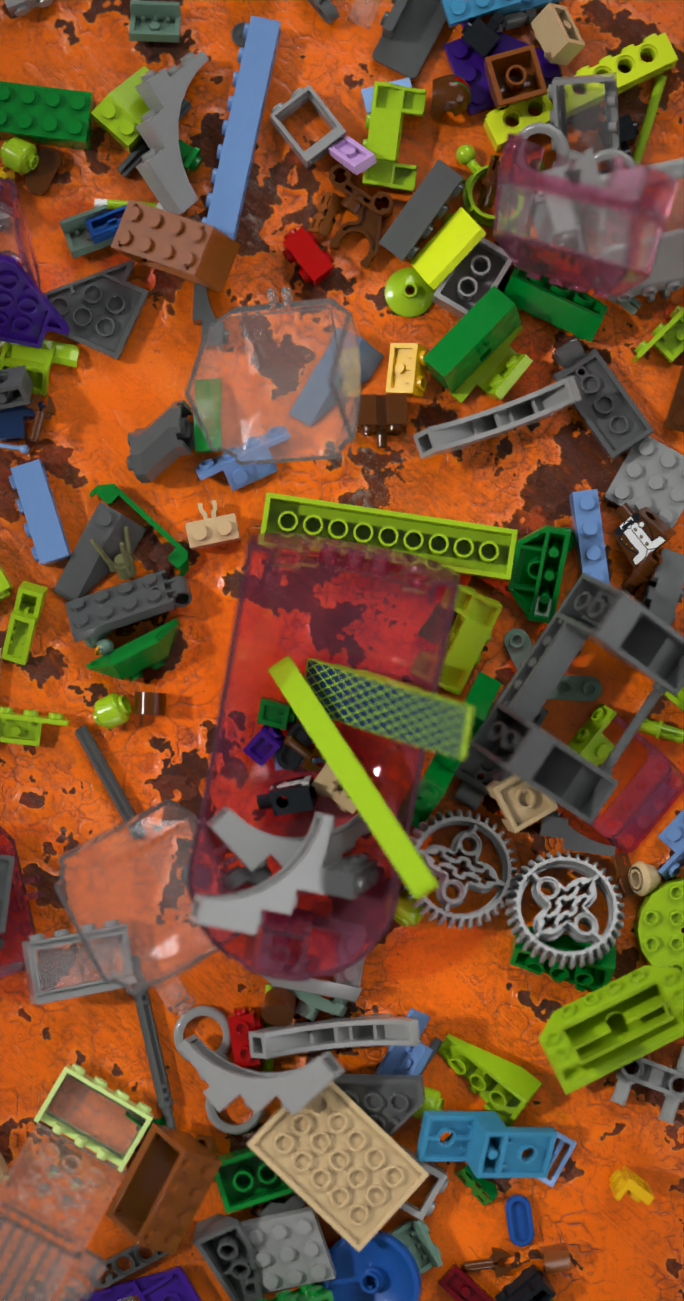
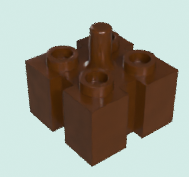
M407 393L386 395L356 394V432H361V436H375L377 433V448H387V435H401V431H406L408 424Z

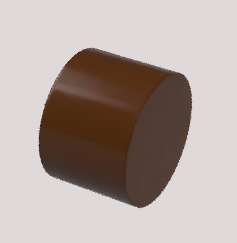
M135 692L134 714L165 715L167 693Z
M284 988L269 990L265 994L262 1009L263 1019L274 1026L290 1024L294 1018L296 996Z

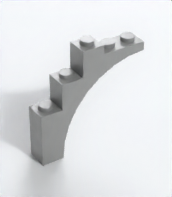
M192 51L180 59L182 64L178 67L175 64L167 70L164 68L157 72L153 69L141 76L142 82L135 87L150 109L141 116L143 121L136 126V129L150 150L141 156L143 161L135 167L163 209L177 215L182 214L198 200L189 183L182 163L178 122L181 104L187 87L196 72L209 60L204 51L195 55Z
M570 376L491 409L428 427L414 434L413 437L420 457L424 459L461 450L478 441L498 437L513 429L538 423L553 416L554 413L581 401L582 398L574 376Z
M226 806L221 808L206 823L244 867L251 872L262 868L267 863L268 856L280 868H283L299 850L306 837L279 836L258 830L244 822ZM360 813L348 822L334 828L333 834L329 836L327 845L329 853L327 860L323 862V866L328 868L343 859L342 854L351 851L356 845L355 841L361 835L364 836L371 831Z
M316 811L310 830L299 850L283 868L260 884L230 894L207 895L195 893L189 920L196 924L256 935L257 929L261 927L263 921L262 909L291 915L292 909L296 907L298 901L297 889L326 895L325 880L327 867L323 866V862L327 860L329 853L327 845L329 836L334 832V816Z
M372 1013L355 1018L333 1017L316 1022L295 1021L286 1026H272L248 1032L251 1058L260 1059L342 1047L420 1045L418 1018L392 1017L391 1014Z
M196 1034L184 1039L178 1045L184 1058L193 1064L200 1078L209 1084V1087L203 1093L206 1095L209 1104L216 1108L218 1112L228 1108L242 1096L246 1106L257 1114L279 1097L282 1106L291 1112L292 1115H295L311 1103L345 1071L329 1050L309 1064L297 1069L283 1072H260L240 1067L225 1060L211 1050Z

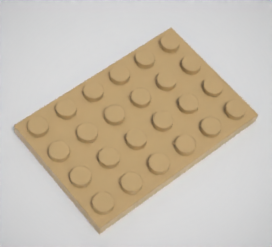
M334 1082L295 1115H292L291 1112L281 1106L246 1143L254 1153L358 1252L362 1250L429 1176V1173Z

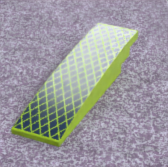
M307 658L304 678L331 719L459 759H466L474 710L473 706L364 669L356 670L341 664H330L316 658Z

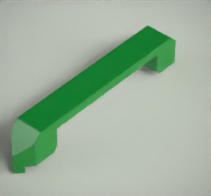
M115 484L97 485L90 492L89 495L92 498L97 494L109 506H113L121 497L175 547L174 551L168 556V560L181 571L178 576H184L189 571V552Z

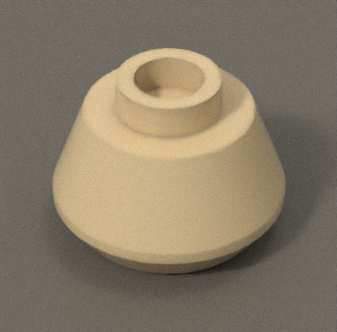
M641 861L635 862L628 873L630 888L637 895L645 896L657 889L661 882V875L655 866Z

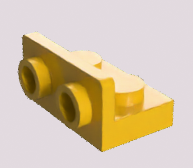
M419 343L390 344L386 393H407V395L423 397V392L427 386L425 377L426 364L423 358L428 353V348Z
M625 1165L621 1170H615L609 1179L611 1182L609 1184L610 1189L617 1201L623 1197L627 1190L629 1191L628 1195L638 1203L643 1201L648 1206L655 1198L649 1183Z

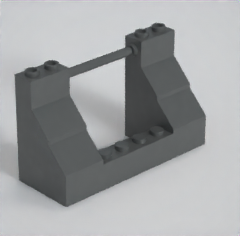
M582 573L469 745L591 825L619 783L611 777L613 773L611 769H613L662 694L665 695L667 691L677 696L684 687V637L627 593ZM587 639L654 682L652 685L654 689L603 763L604 765L600 764L598 767L532 723L534 718L540 713L548 697L554 692L563 674L569 669V665L577 653L583 648V644Z

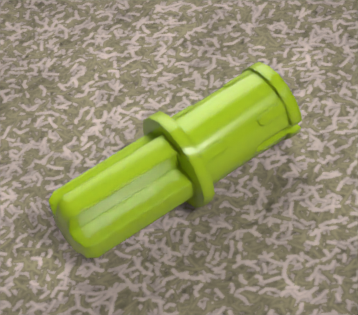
M645 719L637 731L654 736L656 740L663 738L682 743L684 739L683 729L663 724L662 720L658 722Z

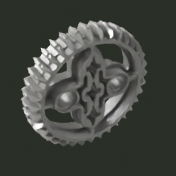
M457 809L454 815L451 810H447L445 816L442 812H438L436 819L430 816L427 818L428 824L424 821L419 824L421 830L415 828L412 831L415 837H408L433 876L439 878V887L436 888L435 894L438 902L442 905L439 908L424 896L415 902L413 907L417 908L421 905L423 907L420 911L422 916L430 912L429 921H433L438 917L437 925L439 926L443 925L445 920L446 926L449 929L453 927L454 922L457 929H462L464 923L467 929L473 927V922L477 927L481 926L482 919L485 922L491 921L490 914L496 917L499 915L498 909H505L506 906L503 901L511 899L506 892L511 889L515 890L510 883L518 879L511 876V873L518 872V868L511 867L512 863L517 862V858H510L509 854L514 852V848L507 849L506 847L510 843V839L502 840L501 836L505 832L501 830L496 833L495 829L498 826L496 823L488 826L490 820L488 817L484 818L481 822L480 813H476L472 818L470 810H467L464 816L461 809ZM451 825L469 827L468 830L461 831L455 835L450 849L434 844L421 850L424 841L440 828ZM477 830L491 841L498 853L501 863L500 881L492 866L479 861L482 841L476 833ZM464 839L469 840L472 844L470 852L466 851L462 846ZM453 854H456V856H458V857H457V858H452V857H450V856H452ZM434 855H437V860L440 861L436 865H434V859L431 858ZM458 864H460V869L463 870L460 874H458V869L455 868ZM482 873L484 874L483 878L486 879L484 883H481L482 879L478 877ZM464 879L469 882L462 884L460 881ZM407 885L403 886L404 890L409 889ZM447 886L454 888L456 892L454 899H450L446 895ZM497 888L493 898L476 911L469 913H452L449 911L450 908L458 907L463 903L468 889L483 894ZM412 893L407 896L408 900L415 898Z
M557 851L554 857L550 852L546 853L545 859L539 855L536 858V862L531 859L527 863L528 867L522 866L520 869L521 873H516L514 876L518 880L511 881L510 883L515 890L507 891L511 899L505 901V906L509 908L505 911V916L512 917L508 919L507 925L515 926L510 933L511 935H519L516 939V944L524 942L525 945L522 950L527 951L530 948L532 950L531 958L538 954L541 956L539 959L540 963L548 959L550 967H553L555 962H558L560 969L564 968L565 963L568 964L570 969L575 967V963L580 968L584 967L585 961L591 965L594 962V958L600 960L603 957L602 953L607 954L610 951L609 946L613 947L616 944L615 938H619L621 935L618 929H622L624 925L620 920L625 917V913L620 911L624 908V903L618 902L621 900L622 894L615 893L618 889V884L611 885L613 876L605 877L606 868L599 871L597 869L598 862L593 863V865L589 864V857L582 861L578 853L574 858H571L570 851L566 852L564 857H562L560 851ZM550 869H568L578 872L587 878H576L564 887L555 878L550 876L539 877L538 874ZM528 883L532 885L531 895L534 902L542 909L532 923L534 935L527 928L521 914V899ZM596 886L602 892L608 907V922L602 936L598 934L599 926L597 919L588 910L596 900ZM541 888H548L552 895H544L541 892ZM587 889V891L584 894L579 895L577 897L578 892ZM557 896H558L559 898L557 899V901L555 902V904H554V906H553V908H552V911H551L552 913H551V914H548V912H549V910H550L552 904L554 903V901L556 900V898H557ZM570 906L565 912L559 913L561 909ZM578 911V915L575 917V919H574L573 922L571 923V920L573 919V917L575 916L576 912ZM553 923L551 927L542 930L547 924ZM583 923L587 925L589 931L584 932L580 930L578 924ZM566 932L576 942H591L593 945L584 950L567 952L550 948L540 941H554Z

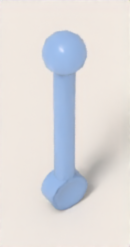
M0 443V448L18 450L23 454H27L30 450L26 444L18 446Z

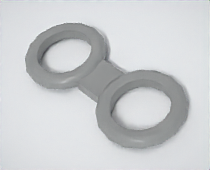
M542 122L527 125L516 136L512 147V158L515 168L521 176L535 183H542L541 172H535L529 168L523 157V145L531 135L542 133L554 139L559 149V160L554 168L564 166L571 159L578 161L585 157V154L569 148L568 140L560 129L552 124ZM609 148L594 154L596 164L610 159L620 162L627 170L638 167L633 158L622 150ZM639 187L627 189L626 193L620 198L608 199L600 196L591 201V203L599 208L608 210L623 208L633 201L639 191Z
M199 1005L191 1007L181 1014L175 1024L173 1038L175 1047L183 1058L184 1056L178 1045L184 1040V1029L187 1023L194 1017L209 1016L220 1024L223 1031V1041L214 1052L229 1061L227 1053L232 1044L228 1018L224 1012L213 1006ZM206 1097L205 1108L209 1120L214 1127L227 1134L238 1135L249 1132L259 1124L264 1115L265 1109L257 1114L253 1112L252 1116L245 1122L238 1124L228 1123L220 1117L217 1109L209 1104Z

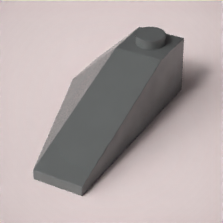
M216 1214L197 1222L193 1243L232 1301H256L264 1298L251 1239L239 1220L222 1214Z

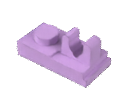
M348 135L327 148L331 157L356 175L377 163L374 153Z

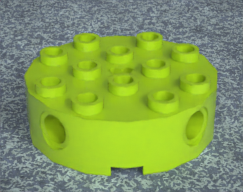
M681 877L663 881L658 885L657 889L643 898L637 907L633 929L637 947L651 966L678 968L684 976V933L681 931L684 928V879Z

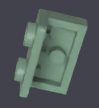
M130 1V41L180 42L181 8L179 2Z
M107 205L95 207L60 221L73 259L112 245L114 237L94 245L85 223L86 220L109 212Z
M409 1218L388 1232L399 1239L410 1250L418 1264L420 1275L432 1267L443 1265L440 1258L441 1252L432 1242L429 1236L430 1230L424 1221L417 1218Z

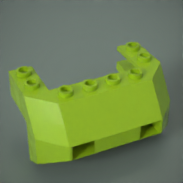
M645 965L554 1011L542 1031L539 1041L565 1094L568 1095L683 1037L684 976L678 968Z

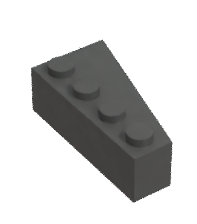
M438 159L379 241V244L402 261H406L408 258L412 260L420 249L418 244L423 238L427 239L435 228L433 226L438 218L441 219L450 208V202L462 192L467 180Z
M661 548L658 554L662 557L663 562L651 574L652 577L647 582L640 604L667 625L672 626L676 616L675 609L677 603H680L684 594V588H682L684 584V555Z

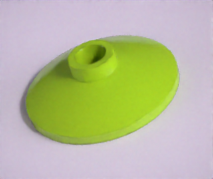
M415 268L400 269L388 279L385 286V299L389 308L397 315L407 318L417 317L425 313L432 304L434 289L426 283ZM413 287L415 292L412 295H408L405 289Z

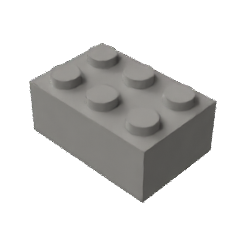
M483 237L438 286L433 295L432 302L462 319L493 286L499 287L510 269L515 256Z

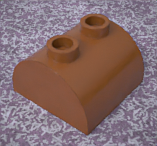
M534 44L485 57L484 65L487 83L497 109L547 95L548 91Z

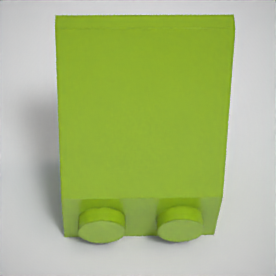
M145 66L110 92L91 112L94 122L129 153L143 140L136 126L143 121L141 116L150 110L135 88L142 82L141 76L150 71Z

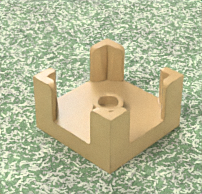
M514 774L501 782L494 780L484 786L489 797L496 799L506 819L503 818L501 820L506 830L513 833L521 831L558 809L554 800Z

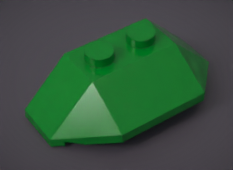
M545 525L517 540L508 589L528 620L549 624L555 615L571 529Z
M175 618L113 650L110 654L103 655L89 662L86 666L90 670L121 680L129 679L130 682H133L144 676L142 671L150 667L154 671L166 665L165 660L170 657L180 622Z

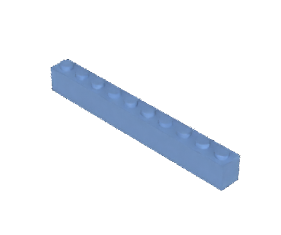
M251 15L250 23H245L243 38L246 39L244 48L240 47L237 62L241 63L239 72H234L232 81L235 92L234 96H229L227 111H230L229 119L223 122L222 135H225L224 142L218 145L216 159H220L218 169H213L211 183L214 184L212 193L208 192L206 207L209 208L207 217L203 216L201 222L214 226L234 241L237 236L281 34V21Z

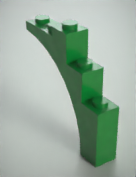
M482 672L478 673L462 702L474 707L469 743L483 724L502 684ZM435 752L398 818L415 828L421 829L419 824L422 821L426 822L434 807L438 805L463 759Z

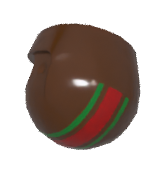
M455 74L433 79L432 119L440 120L441 115L447 111L452 112L455 117L467 110L471 102L472 93L465 79Z

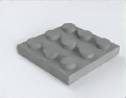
M648 436L630 448L603 498L618 507L627 503L634 513L644 507H648L673 529L684 509V455Z
M311 1206L241 1222V1225L251 1239L263 1293L335 1279L336 1270L317 1213Z

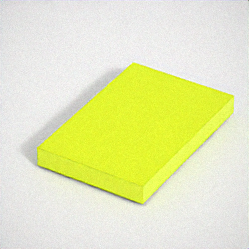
M460 207L409 263L426 283L435 290L487 233L465 209Z

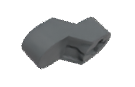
M267 864L259 870L255 869L253 872L236 866L225 872L219 879L225 889L231 891L244 882L256 886L267 880L272 875V872Z
M293 1192L287 1198L269 1200L257 1215L263 1217L301 1209L306 1204V1201L296 1192Z

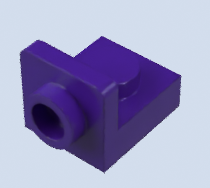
M263 725L261 730L242 751L262 767L280 748L285 736L280 729Z

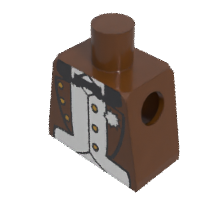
M624 503L615 510V514L623 524L614 530V535L633 567L640 564L648 556L649 552L653 551L654 553L677 534L648 507H644L634 513L629 505Z

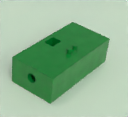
M493 286L423 358L431 376L453 394L522 323L516 304L497 287Z

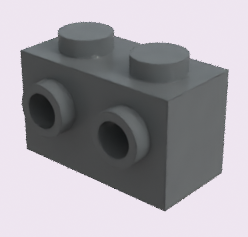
M364 854L348 855L326 868L325 894L353 900L374 887L379 879L377 860L369 859Z

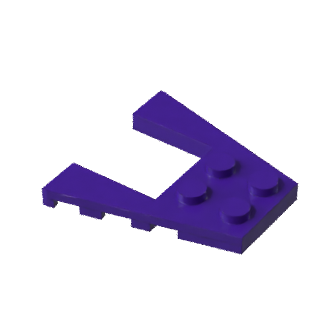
M181 1265L85 1293L80 1298L82 1301H126L137 1294L140 1301H203Z

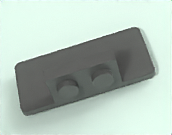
M392 0L391 3L394 4L390 12L386 11L380 22V25L383 26L382 36L372 53V59L407 78L409 77L411 80L416 79L447 20L440 0Z

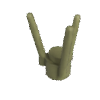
M127 526L124 527L125 544L120 542L121 554L115 557L114 562L111 561L94 539H90V543L107 563L110 572H116L118 577L123 580L135 576L137 569L134 564L135 558Z

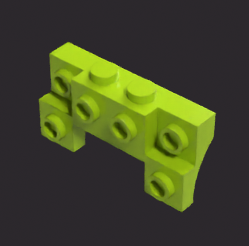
M375 81L371 114L366 115L365 129H369L368 139L363 140V147L375 154L377 163L364 171L363 185L414 192L417 165L398 163L404 115L424 117L426 89Z
M452 581L442 605L458 613L439 654L420 648L410 671L412 674L437 684L446 691L460 695L473 667L477 666L481 659V651L484 645L488 644L491 639L492 628L503 606L497 600L478 594L474 589Z

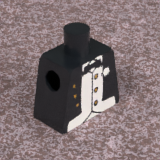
M312 774L272 784L269 793L257 795L259 810L272 808L274 816L314 810L318 797L315 787L311 785L314 782Z

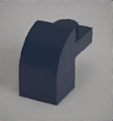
M40 401L39 407L42 411V409L47 405H44V402ZM26 405L1 409L0 440L3 442L28 440L27 420H34V411L28 409ZM49 414L45 419H51L52 415Z

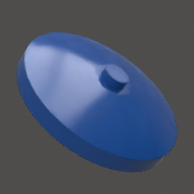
M379 1230L360 1252L343 1237L329 1250L336 1270L335 1279L321 1281V1284L332 1291L334 1301H419L422 1282L418 1264L410 1250L391 1234Z

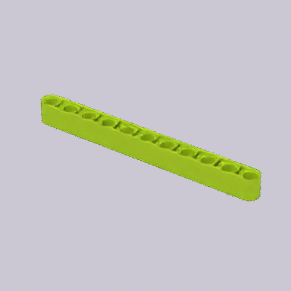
M287 655L269 667L270 675L415 899L418 901L439 887L433 874L292 658Z

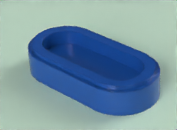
M513 1194L508 1197L505 1203L508 1234L513 1244L524 1247L529 1245L534 1239L531 1205L524 1195Z

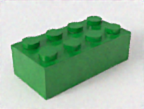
M0 81V140L20 137L33 144L90 151L94 121L91 112L95 109L96 105L93 93Z
M249 1147L217 1156L222 1161V1164L215 1176V1180L226 1214L295 1192Z

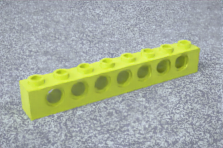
M654 33L646 37L642 44L637 46L631 44L623 48L621 54L614 57L608 55L599 60L598 65L591 68L588 65L579 69L575 76L616 72L617 93L619 94L673 68L678 61V57L666 33L658 36ZM647 54L651 57L652 61L644 62L640 55ZM626 65L630 72L622 73L619 71L618 66ZM596 82L565 85L566 117L569 118L604 101V84ZM580 86L585 90V93L582 95L576 94L573 91V87ZM548 93L541 97L509 105L508 108L501 111L499 108L486 115L487 118L484 119L483 127L495 152L512 145L518 133L527 125L537 122L550 124V110L554 109L553 103L549 100ZM532 107L537 108L540 111V115L532 116L529 114L528 109ZM513 118L518 122V125L510 127L506 124L505 120Z

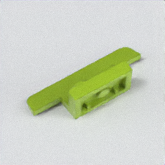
M519 325L469 378L451 394L459 403L466 399L475 386L491 398L503 399L533 362L526 354L516 353L509 347L511 342L524 328L523 326Z
M44 339L42 347L35 348L0 341V370L25 365L33 382L32 394L37 395L40 393L42 396L47 395L50 369L53 363L77 368L79 349L75 345Z

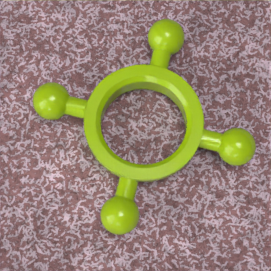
M468 144L461 145L456 151V158L461 164L467 165L472 172L463 189L465 210L478 224L486 227H502L508 224L513 231L512 239L514 243L518 246L528 245L532 240V233L529 228L521 226L516 219L524 206L525 189L522 182L527 179L521 176L520 173L516 174L513 170L504 166L502 176L509 179L514 185L516 202L509 211L500 215H489L482 212L473 200L472 190L475 183L483 175H486L489 165L480 167L475 159V149ZM531 158L526 163L535 172L545 171V164L540 158ZM450 213L444 218L443 226L455 213Z

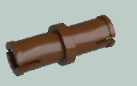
M491 155L487 173L482 177L481 182L483 186L477 204L482 206L484 202V208L493 207L497 188L501 187L502 181L500 178L507 160L504 157L499 160V155Z
M649 552L641 564H637L632 569V574L622 583V590L628 595H635L642 584L647 583L652 577L651 574L662 564V557L657 552Z

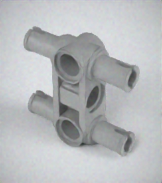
M682 1046L677 1065L673 1069L645 1059L644 1056L634 1061L636 1068L631 1074L626 1073L625 1066L617 1069L615 1075L618 1080L610 1101L626 1106L632 1084L638 1083L664 1093L665 1100L658 1119L674 1124L679 1104L684 1101V1046ZM676 1078H681L683 1087L680 1091L675 1092L672 1087L673 1081Z

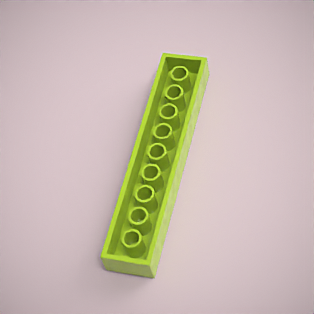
M266 492L259 544L509 582L511 580L518 530Z

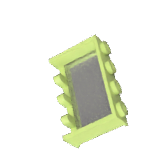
M73 1063L71 1066L67 1064L33 1121L37 1123L40 1120L53 1127L52 1131L56 1134L61 1135L63 1133L75 1140V1145L81 1148L83 1146L97 1153V1158L103 1161L105 1159L118 1165L117 1170L122 1172L155 1115L151 1113L152 1108L142 1102L135 1104L129 1100L130 1095L120 1089H117L116 1092L107 1087L108 1082L102 1078L95 1076L93 1079L86 1075V1069L80 1065ZM125 1113H128L131 1117H133L143 1126H138L131 1119L125 1116Z

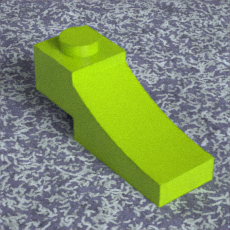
M23 581L19 586L14 610L10 615L1 659L21 665L27 664L36 628L44 608L48 587Z

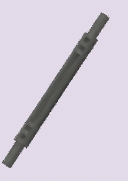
M133 956L130 958L136 985L132 986L158 1106L162 1108L165 1126L177 1130L171 1106L174 1103L146 980H143L138 956Z

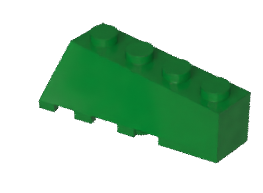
M523 252L504 294L516 304L517 308L528 312L531 316L545 320L558 329H564L579 339L592 342L608 306L582 289L575 291L569 284L570 282L563 277L556 279L547 273L549 268L543 264L536 266L529 261L530 256Z
M527 926L529 931L534 935L532 927ZM562 934L554 941H540L550 948L567 952L584 950L593 945L591 942H576L569 935ZM513 935L509 964L538 975L546 973L550 975L553 981L561 983L564 980L575 985L576 990L585 992L586 989L593 992L609 984L615 971L617 945L609 946L610 951L607 954L602 953L603 957L600 960L594 958V962L591 965L585 961L584 967L580 968L575 963V967L570 969L568 964L565 963L564 968L560 969L558 962H555L553 967L549 966L548 959L540 963L539 959L541 956L538 954L531 958L532 950L529 948L527 951H523L522 948L525 943L516 944V939L519 935Z

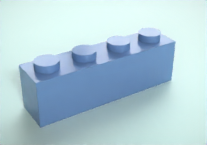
M38 459L10 468L12 475L9 476V481L12 489H17L20 499H17L16 503L20 514L24 513L27 523H24V529L27 537H32L35 547H32L31 551L35 562L39 561L42 566L69 559L72 554L43 462Z
M598 489L572 492L569 495L575 534L579 577L582 573H585L610 585Z

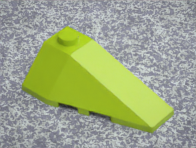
M450 1034L446 1036L438 1050L455 1073L463 1075L470 1083L468 1087L473 1094L478 1093L485 1101L484 1108L487 1111H496L506 1127L512 1126L542 1085L539 1080L524 1068Z

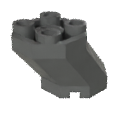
M185 400L172 403L146 428L136 429L134 432L128 433L130 456L127 457V466L130 471H134L135 476L141 483L152 482L177 458L182 455H190L192 453L191 450L195 448L194 422H189L188 416L192 415V411Z

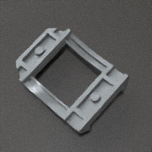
M292 912L291 915L281 913L264 920L255 970L272 987L356 1002L362 991L360 983L368 939L371 938L370 929L368 926L296 912ZM291 925L341 934L333 982L282 973Z

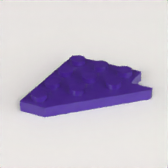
M468 22L461 24L462 29L466 26ZM496 32L501 37V44L490 56L528 46L529 44L502 32ZM462 38L444 44L443 48L453 74L465 79L471 88L472 97L467 108L469 116L495 108L496 106L492 100L487 83L484 61L462 43ZM535 48L546 88H548V85L552 84V80L555 77H562L558 64L549 63L544 56V51Z
M0 254V341L41 348L47 331L68 335V323L17 259L13 256Z

